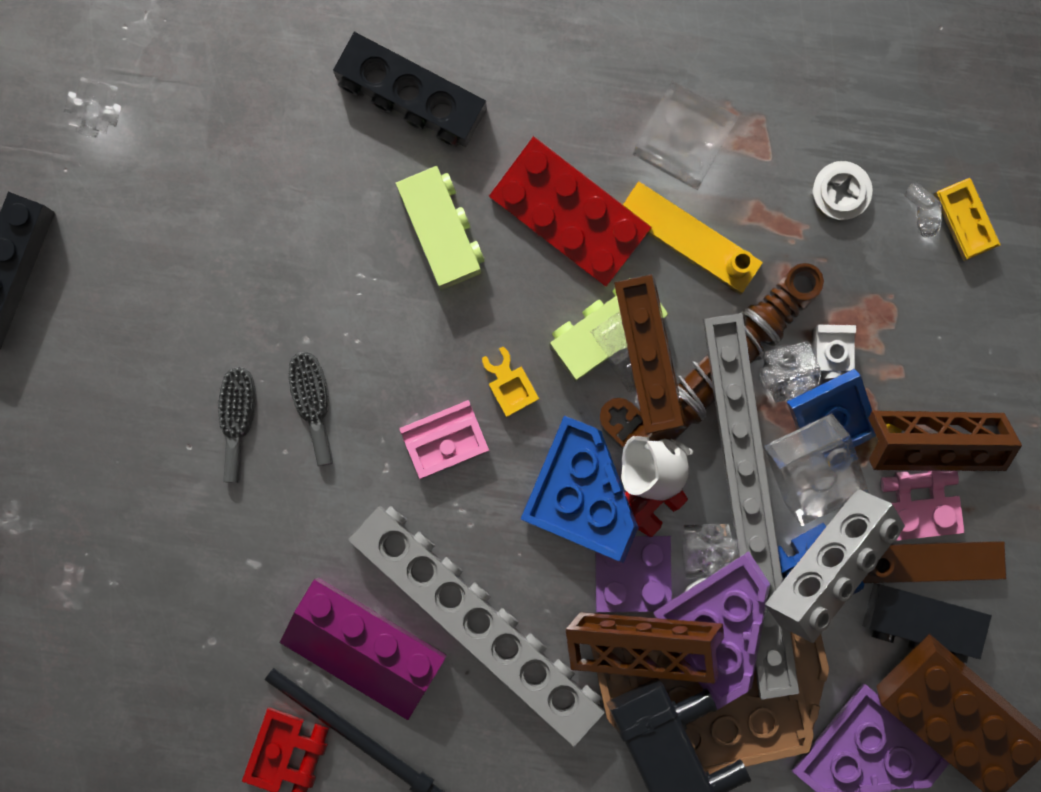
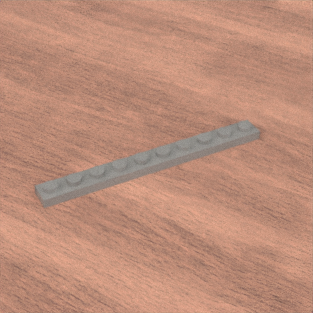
M743 313L703 319L738 558L749 551L770 583L769 599L783 581ZM767 607L755 667L758 692L761 700L799 694L790 631L778 625Z

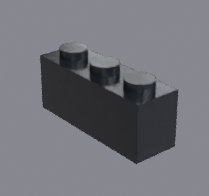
M873 583L862 626L872 629L871 637L891 643H894L895 636L908 639V647L915 649L930 634L960 661L967 664L968 657L981 660L992 615Z

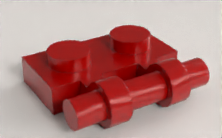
M269 707L265 713L242 782L270 792H280L283 780L294 783L291 792H307L308 788H313L316 776L314 771L319 757L325 754L328 745L325 740L329 728L315 724L311 737L301 735L300 732L305 721L304 719ZM295 747L305 750L299 769L288 767Z

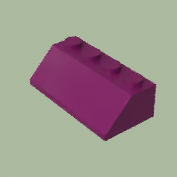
M316 578L311 583L293 613L279 642L406 720H409L447 656V654L321 578Z

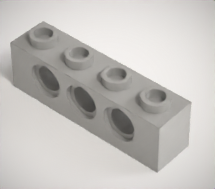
M859 489L852 494L765 603V606L779 626L811 643L815 642L904 529L905 525L893 504Z

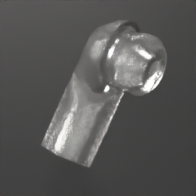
M916 181L906 189L904 195L917 206L918 232L923 237L930 238L935 236L941 228L942 204Z

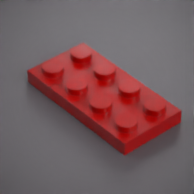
M534 136L489 195L495 202L606 287L652 229L651 225Z

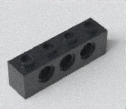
M355 31L333 69L336 79L339 80L338 86L343 90L356 96L359 91L372 98L370 102L377 108L388 113L392 109L405 115L403 118L405 122L420 130H423L424 126L438 132L436 137L452 147H456L457 143L467 147L487 110L486 100ZM373 69H382L386 72V76L379 83H371L366 80L368 73ZM405 86H414L419 90L417 97L409 101L401 99L399 92ZM438 103H447L451 106L452 110L448 116L438 118L431 113L432 108Z

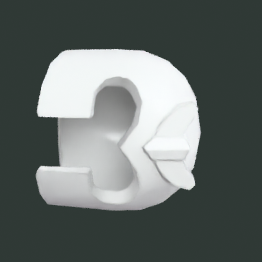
M631 437L627 440L622 454L621 479L625 490L631 495L654 500H666L675 496L685 486L689 477L687 455H692L693 450L684 446V443L673 439L649 441V437Z

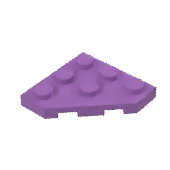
M749 551L653 613L659 619L723 624L724 639L716 649L719 678L715 684L699 682L703 690L708 689L717 710L747 693L752 688L766 611L765 603L768 600L770 583ZM688 654L684 657L694 669L706 670L704 655Z
M862 683L811 745L810 752L805 753L791 771L816 792H889L897 789L930 788L950 763L881 705L879 695Z

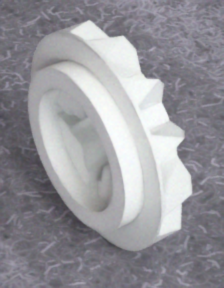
M837 161L825 166L815 177L812 190L816 207L827 218L841 221L852 219L862 214L869 206L873 192L868 174L857 164L848 161ZM849 178L847 192L851 194V198L844 197L835 204L837 192L832 189V185L840 186Z

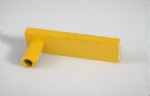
M639 181L623 203L628 209L652 226L648 235L740 295L745 291L763 263L749 251L743 250Z

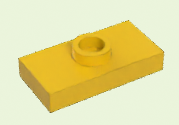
M967 178L934 193V197L963 261L1001 245L971 178Z

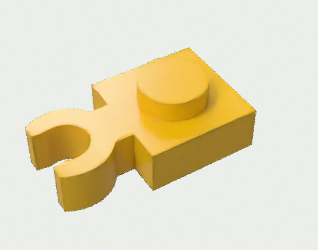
M502 346L499 348L503 356L501 365H491L486 356L482 357V363L489 373L495 374L497 380L489 383V387L507 418L539 400V397L522 366L511 371L509 367L511 361L510 354Z

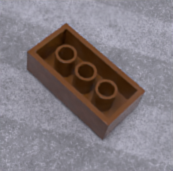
M930 634L876 686L881 705L982 792H1006L1041 759V730Z

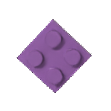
M635 536L624 563L595 551L596 612H655L672 600L671 536Z

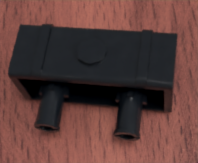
M655 678L606 702L615 721L614 725L622 741L625 742L648 792H729L747 782H751V778L741 759L709 775L708 771H704L685 731L688 729L686 725L718 711L707 688L676 704L675 701H671L663 683L658 678Z

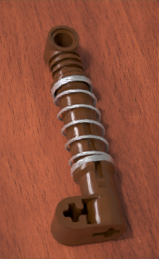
M797 264L776 284L778 289L773 288L770 291L771 296L766 295L763 298L764 302L760 301L757 305H749L745 311H742L743 318L745 319L744 327L750 364L754 360H763L764 348L760 343L763 342L770 346H776L777 343H780L784 338V330L787 328L786 323L791 324L794 321L793 317L800 315L799 310L804 311L823 289V274L813 264ZM797 276L807 277L812 283V291L809 293L797 291L793 284L794 278ZM708 354L699 363L693 362L695 368L685 378L678 376V379L681 381L678 384V390L686 428L645 434L641 411L627 399L618 397L610 399L601 408L600 424L604 432L623 450L627 440L633 436L649 437V441H660L662 439L676 440L691 424H699L706 417V409L712 403H715ZM612 410L617 413L622 410L626 411L625 421L628 424L636 417L642 421L623 441L617 436L624 430V426L620 423L615 426L610 424L612 420L610 411Z

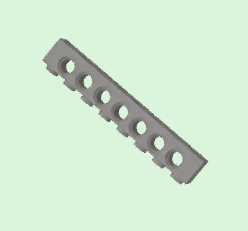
M378 506L348 541L574 747L605 713L599 705L603 699L587 684L581 689L572 681L571 678L575 673L560 659L555 663L549 660L543 654L547 649L546 646L530 633L525 638L515 629L519 622L503 607L499 612L487 603L491 596L477 583L474 582L469 587L459 577L463 571L446 556L441 561L434 555L431 550L435 545L419 531L415 535L411 534L403 526L407 520L395 508L390 506L385 510L382 506ZM393 534L401 536L406 545L403 554L397 557L390 555L385 549L387 538ZM426 560L433 566L434 573L429 581L421 582L414 577L413 566L417 561ZM455 586L460 590L462 600L459 605L448 607L442 603L440 594L444 587ZM480 611L489 617L490 626L486 631L475 632L469 627L468 618L472 613ZM504 637L514 639L518 645L517 653L510 658H504L496 651L497 642ZM532 663L541 664L546 670L545 678L539 683H531L524 676L525 668ZM560 689L571 691L574 695L572 705L565 709L557 708L552 702V697L556 691Z

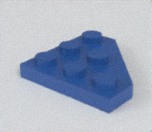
M564 416L521 516V520L624 563L638 531V525L602 431Z

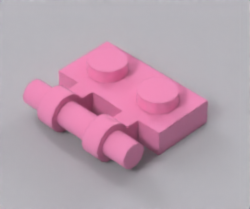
M907 471L896 472L895 476L881 478L883 493L896 491L897 502L892 504L905 525L897 540L964 533L960 496L945 497L944 493L945 486L958 485L959 477L957 471H928V473L911 475ZM929 488L930 499L911 501L912 489Z

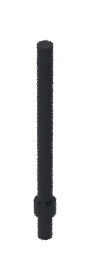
M275 668L266 676L265 681L411 786L410 791L445 792L433 784L435 779L423 771L418 773Z

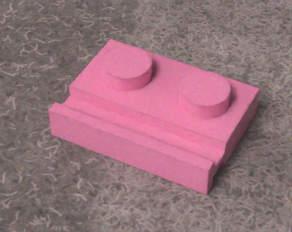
M469 400L399 428L420 480L489 452Z

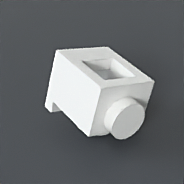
M817 325L812 329V373H822L823 380H832L855 369L856 325ZM836 345L841 348L842 356L839 359H835L830 355L831 346Z

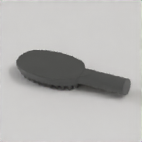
M300 352L295 354L289 363L288 378L290 392L299 415L305 421H308L317 466L332 464L323 423V418L328 412L329 403L327 382L318 359L309 352Z
M241 367L232 368L225 374L218 400L220 428L223 434L227 436L223 478L225 483H238L241 438L250 430L256 405L253 376L248 370Z

